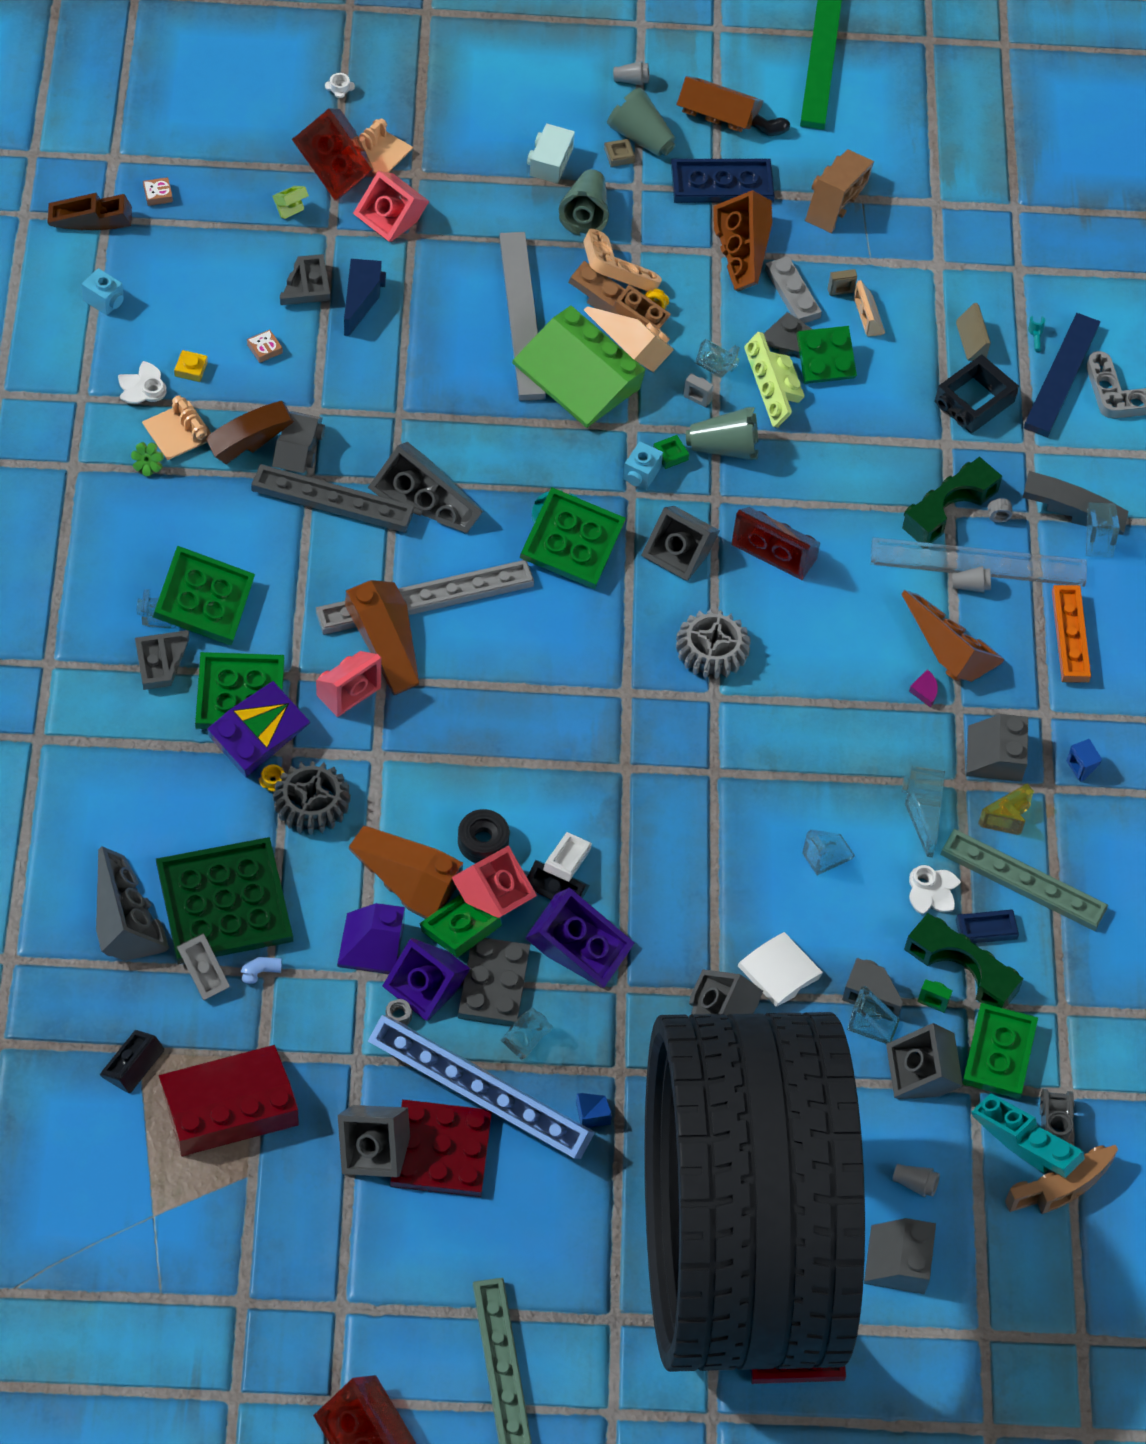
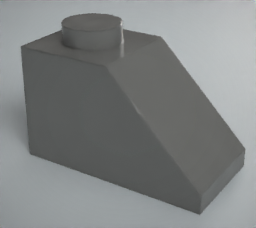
M856 958L842 1000L898 1020L903 1001L885 968L878 966L874 961Z

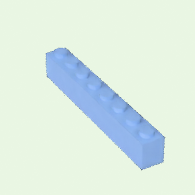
M382 1015L368 1040L371 1044L573 1158H582L595 1134L589 1128L392 1017Z

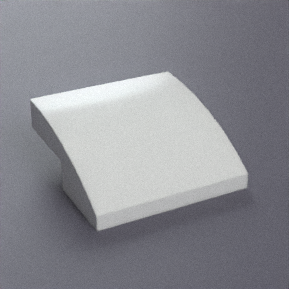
M785 932L761 945L738 964V967L745 975L763 990V994L775 1007L794 998L800 989L819 980L823 973Z

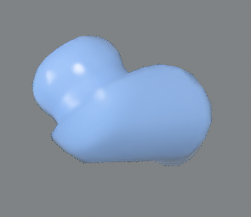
M255 958L242 967V981L254 984L258 980V973H281L282 958Z

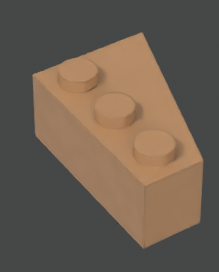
M849 149L841 156H837L831 166L828 165L821 176L818 175L812 184L811 189L814 190L805 221L832 233L836 227L835 224L838 216L843 218L847 210L843 209L848 201L854 202L868 183L874 161Z

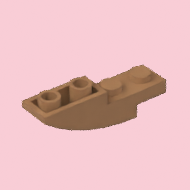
M583 261L568 282L589 297L587 303L594 308L638 319L645 325L650 322L657 329H660L671 315V313L631 285L624 289L609 277L597 273L586 261Z
M1101 1145L1091 1149L1089 1153L1084 1154L1085 1160L1066 1178L1057 1173L1056 1175L1055 1173H1048L1040 1177L1038 1181L1016 1183L1009 1190L1005 1200L1009 1212L1038 1204L1041 1213L1044 1214L1075 1200L1095 1185L1105 1174L1117 1154V1146L1105 1147Z

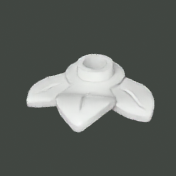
M143 361L139 368V374L118 375L120 387L124 390L120 395V399L127 403L157 402L166 395V385L161 380V372L151 363Z
M927 865L918 866L912 870L909 876V883L912 887L909 895L910 903L922 915L930 907L939 912H952L955 903L950 890L956 888L961 881L948 870L934 871L933 868ZM919 879H925L928 883H923Z

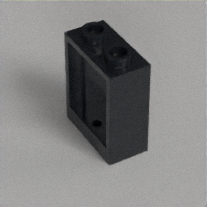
M981 354L938 386L934 402L942 411H946L954 418L959 426L964 427L972 434L1015 402L1019 385ZM972 378L995 396L976 411L954 393Z

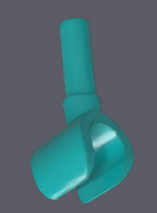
M1031 316L1028 331L1034 337L1035 352H1040V337L1044 330L1045 318L1041 317V322L1036 323L1033 321V316Z

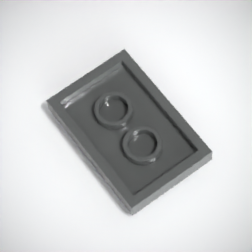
M484 938L470 948L467 963L470 970L464 979L458 1012L459 1019L517 1027L530 944Z

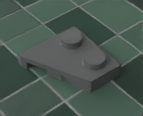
M324 254L298 256L294 264V270L287 279V286L284 292L280 294V305L330 301Z
M787 312L764 333L768 347L779 349L778 354L794 355L800 358L796 334L798 331L813 329Z
M188 630L135 638L143 690L172 685L189 642Z

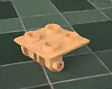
M380 118L379 120H374L373 124L366 128L364 133H361L355 142L350 144V147L343 152V155L374 174H377L378 171L389 173L413 147L386 131L387 122Z
M181 396L173 398L171 409L142 421L143 426L167 461L207 443L205 437L211 434L190 401Z

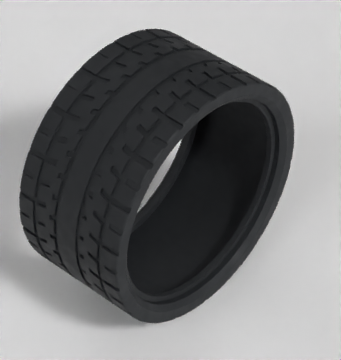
M805 1012L803 1014L766 1013L765 1015L761 1013L728 1014L727 1016L725 1014H691L689 1017L685 1014L659 1015L654 1022L649 1046L645 1099L646 1234L654 1327L660 1358L664 1368L669 1372L695 1371L697 1369L700 1371L735 1370L736 1368L738 1370L773 1369L774 1367L776 1369L844 1367L853 1354L859 1329L864 1281V1164L859 1104L850 1049L843 1026L838 1017L832 1012Z

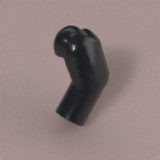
M758 114L752 121L754 127L771 137L783 134L790 129V122L785 118L766 120Z

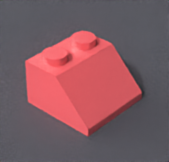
M378 171L353 214L387 241L392 242L417 223L429 200L395 174Z
M363 651L346 657L340 665L331 671L323 672L316 680V695L336 717H339L381 688V657L378 654Z
M509 845L452 877L467 904L497 918L537 896Z

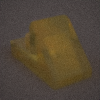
M1027 783L983 808L978 824L982 828L1015 835L1022 834L1025 820L1021 814L1026 812L1031 806L1030 803L1034 794L1033 789Z

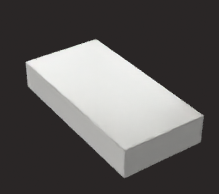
M566 832L545 862L543 870L569 882L590 852L592 843Z

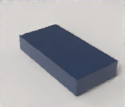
M1013 909L959 914L956 916L958 933L966 935L973 944L1018 939L1019 932Z

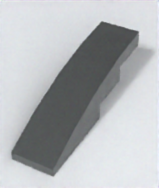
M1029 471L1023 498L1048 504V511L1072 516L1071 523L1120 535L1124 534L1129 511L1084 488L1057 478Z

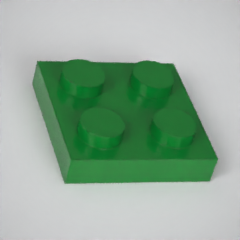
M849 326L797 332L804 384L856 378L857 373Z
M461 894L419 923L424 934L457 958L502 926L500 918L467 904Z

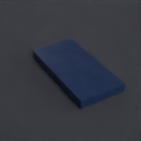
M671 159L674 203H722L752 190L774 203L775 194L771 159Z

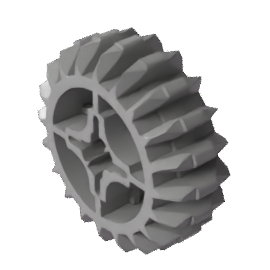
M711 609L707 611V614H703L699 610L696 617L690 615L687 622L682 623L677 633L676 650L679 652V660L685 661L686 669L693 667L694 675L702 672L705 679L709 674L713 675L716 680L719 674L727 678L730 675V671L737 673L739 666H744L746 658L749 656L750 636H747V627H741V619L733 621L732 613L728 616H723L722 610L718 614H713ZM713 640H716V642L714 643L713 648L711 649V645L713 644Z

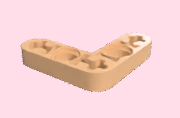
M596 229L588 230L583 243L589 265L594 271L645 291L658 289L662 278L657 273L614 257L608 236Z

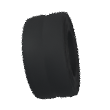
M487 809L472 811L459 824L458 847L464 857L477 863L509 845V826L506 820L495 811ZM485 831L492 838L487 842H481L475 836L477 833Z

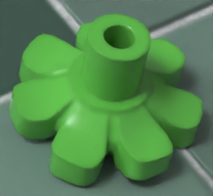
M144 442L136 445L137 450L131 453V458L137 460L133 464V468L136 471L142 469L144 476L152 475L153 471L159 472L163 468L159 461H162L164 456L162 452L156 451L157 444L152 442L146 446Z

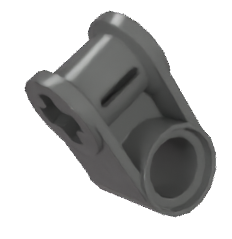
M1042 1089L1040 1096L1041 1128L1066 1142L1073 1128L1074 1094L1072 1091L1062 1094L1051 1093L1048 1089ZM1052 1128H1058V1129H1060L1062 1132H1057V1131L1053 1130Z

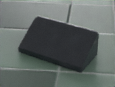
M535 860L527 876L535 892L552 900L555 894L571 888L581 898L584 897L590 885L574 877L568 882L543 870L544 862Z
M134 1030L102 1070L100 1076L121 1090L131 1093L164 1052V1047L155 1035Z

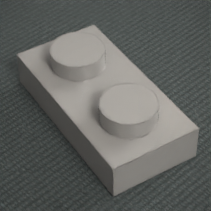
M204 934L177 946L203 1000L230 987Z

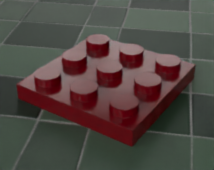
M402 1099L401 1107L408 1108L410 1140L401 1174L399 1177H391L390 1187L481 1197L492 1112L488 1109Z

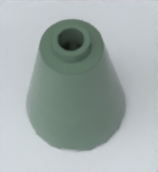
M637 88L624 97L626 102L621 107L617 105L607 120V124L613 130L655 155L661 156L664 154L666 156L675 147V137L647 93L641 88Z
M590 169L584 171L559 205L560 222L567 230L577 235H580V232L587 233L589 229L602 231L607 225L609 210L605 177L597 170Z
M747 407L691 424L690 430H686L687 446H692V450L697 452L757 460L758 450L754 449V444L758 442L756 413H753L755 408Z

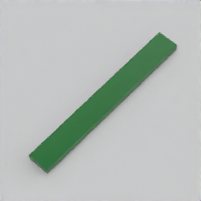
M817 0L801 114V127L825 129L842 0Z

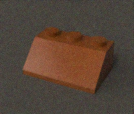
M686 76L677 105L683 107L682 112L696 116L698 112L706 115L705 120L719 124L721 120L729 123L728 128L742 132L743 128H751L752 121L758 115L764 100L697 77Z

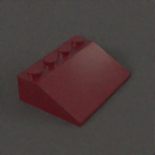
M275 1045L158 1075L181 1157L299 1125L297 1104Z

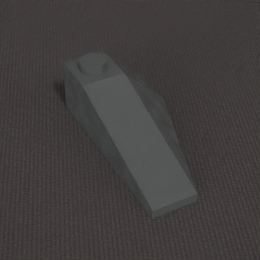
M409 442L396 447L368 486L370 490L380 497L413 505L414 514L423 515L465 533L469 532L483 513L429 458Z
M101 846L98 850L96 932L101 952L123 961L166 952L169 946L164 928L159 919L154 920L148 910L152 905L148 898H143L138 892L136 886L139 882L124 855Z
M702 969L690 996L689 1004L693 1006L691 1014H725L726 1016L728 1014H753L758 1006L763 990L741 974Z

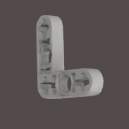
M1102 351L1093 352L1088 359L1087 372L1101 414L1107 418L1146 415V388L1122 391L1111 357ZM1099 364L1103 366L1102 372H1100ZM1107 381L1112 387L1103 388L1099 382ZM1139 399L1144 405L1135 406L1130 400Z

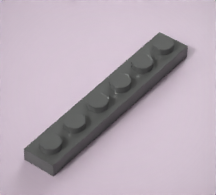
M260 464L251 484L252 491L404 533H406L414 513V506L262 464Z

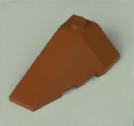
M752 190L713 206L714 231L716 236L720 238L722 244L720 248L722 253L726 255L728 261L727 269L736 291H741L758 284L772 227V201Z
M370 580L346 590L345 607L369 651L381 657V673L393 695L418 686L419 678L407 604L395 582Z
M906 590L903 591L901 595L938 662L947 669L945 673L956 681L964 679L972 682L1002 664L1004 658L985 642L965 634L966 629L960 624L947 618L944 619L946 614L921 595Z
M363 825L349 845V850L370 872H374L384 882V886L389 891H393L401 899V903L409 911L424 919L446 905L457 888L452 877L463 871V862L438 849Z

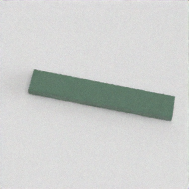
M956 829L952 831L940 854L1093 931H1096L1108 908V904Z
M504 1278L474 1281L472 1286L498 1443L532 1444Z

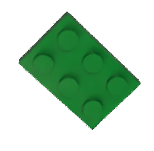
M981 1003L962 1081L963 1085L1020 1099L1038 1017Z

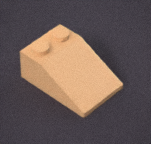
M588 306L584 309L635 361L652 372L674 350L668 344L670 338L650 322L645 325L638 319Z

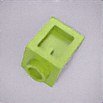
M292 186L272 195L282 219L303 211L304 205L301 199L309 196L305 186Z

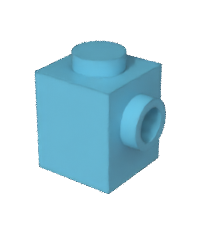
M99 268L81 283L83 301L106 316L112 310L119 308L124 300L122 283Z
M639 441L625 462L623 480L628 481L633 486H639L647 490L661 469L663 452Z

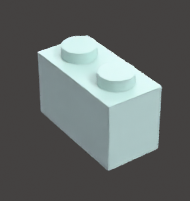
M546 123L543 132H538L535 150H530L527 165H530V176L558 184L574 148L575 131Z

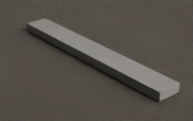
M525 232L500 233L499 235L514 358L538 334ZM515 366L519 401L545 399V391Z
M522 560L407 586L398 590L407 604L408 615L534 587V579L527 561ZM345 601L316 607V615L323 635L356 627L345 607Z

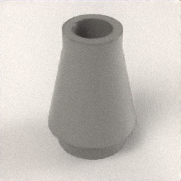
M639 61L614 67V82L643 86V83H649V64Z
M983 566L952 573L953 589L984 593V590H991L990 568L983 569Z
M897 1164L893 1174L894 1182L900 1183L923 1197H926V1195L934 1196L940 1178V1173L934 1172L933 1168L904 1166L901 1164Z

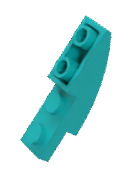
M992 1093L971 1111L972 1116L1004 1146L1043 1173L1050 1169L1066 1178L1085 1160L1081 1149L1037 1126L1034 1116Z

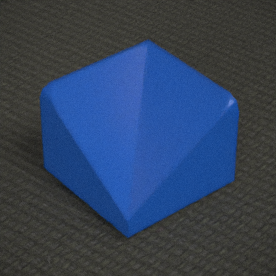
M1087 739L1071 746L1066 761L1077 779L1081 782L1100 765L1102 758L1091 740Z
M587 1093L577 1094L576 1106L581 1125L587 1128L611 1125L612 1114L606 1096Z

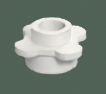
M336 73L330 77V81L325 83V89L332 91L336 98H343L348 91L355 89V84L350 82L346 74Z

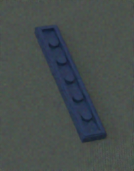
M1076 313L1025 421L1024 429L1045 437L1049 436L1101 321Z

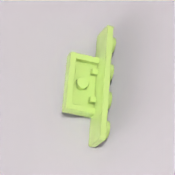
M757 332L745 345L744 349L773 427L778 428L792 413L788 401L799 403L805 396L790 356L770 352L764 334Z

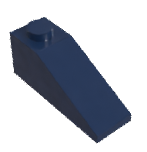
M350 260L344 314V336H350L379 299L380 288L386 286V272L382 271V261Z

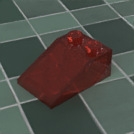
M327 109L292 139L335 201L340 199L374 170L355 129L341 109Z

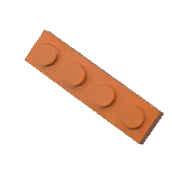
M1053 585L1052 599L1062 682H1089L1091 672L1080 585Z

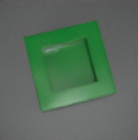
M678 435L653 444V448L663 452L662 465L665 469L689 460V453Z
M925 979L917 1002L945 1013L953 990L940 982H932Z

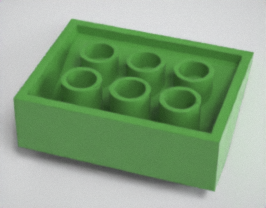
M571 305L553 317L512 361V364L586 428L641 388L646 370Z

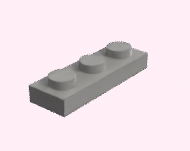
M787 256L767 262L765 264V271L790 314L803 323L820 319L822 311L790 257Z

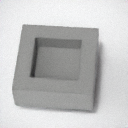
M690 374L685 381L684 397L707 407L712 400L714 385L704 378Z

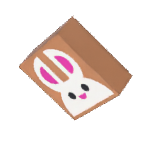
M168 177L143 181L148 206L173 202Z
M271 330L247 339V346L259 363L283 353L282 346Z

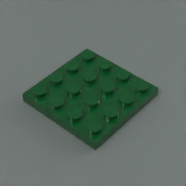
M270 837L156 858V866L177 964L184 963L177 946L201 934L205 935L215 957L293 942V933Z

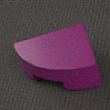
M927 669L910 686L909 692L931 707L935 702L938 692L937 681Z

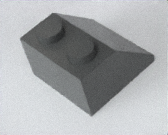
M676 506L664 507L641 556L688 581L708 556L720 530Z
M999 714L969 725L967 732L966 776L1022 782L1028 757V717Z
M932 1023L886 1044L894 1098L940 1097L963 1087L955 1034Z
M352 1105L338 1115L342 1174L399 1177L410 1140L408 1108Z
M904 1218L871 1225L864 1284L925 1294L930 1281L936 1223Z

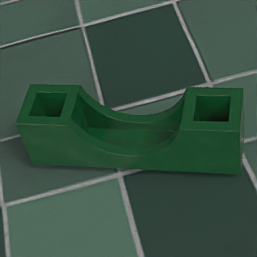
M980 456L973 462L965 463L953 477L948 476L935 491L930 490L923 497L922 501L916 505L912 504L906 509L902 529L926 548L944 534L947 522L944 512L945 507L961 501L982 505L999 491L1002 475Z
M927 913L908 935L904 950L925 965L929 966L939 961H952L967 968L975 978L977 984L975 999L980 1003L1005 1009L1019 992L1024 978L1014 968L1005 966L996 960L992 953L980 949L966 935L959 934L948 927L941 918Z

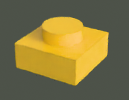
M182 350L174 369L175 377L200 382L208 363V357Z

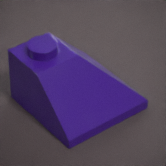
M375 903L347 913L337 967L389 974L399 958L405 924V907Z
M411 938L382 987L396 998L407 1001L414 1012L428 1021L457 992L470 968L450 952Z

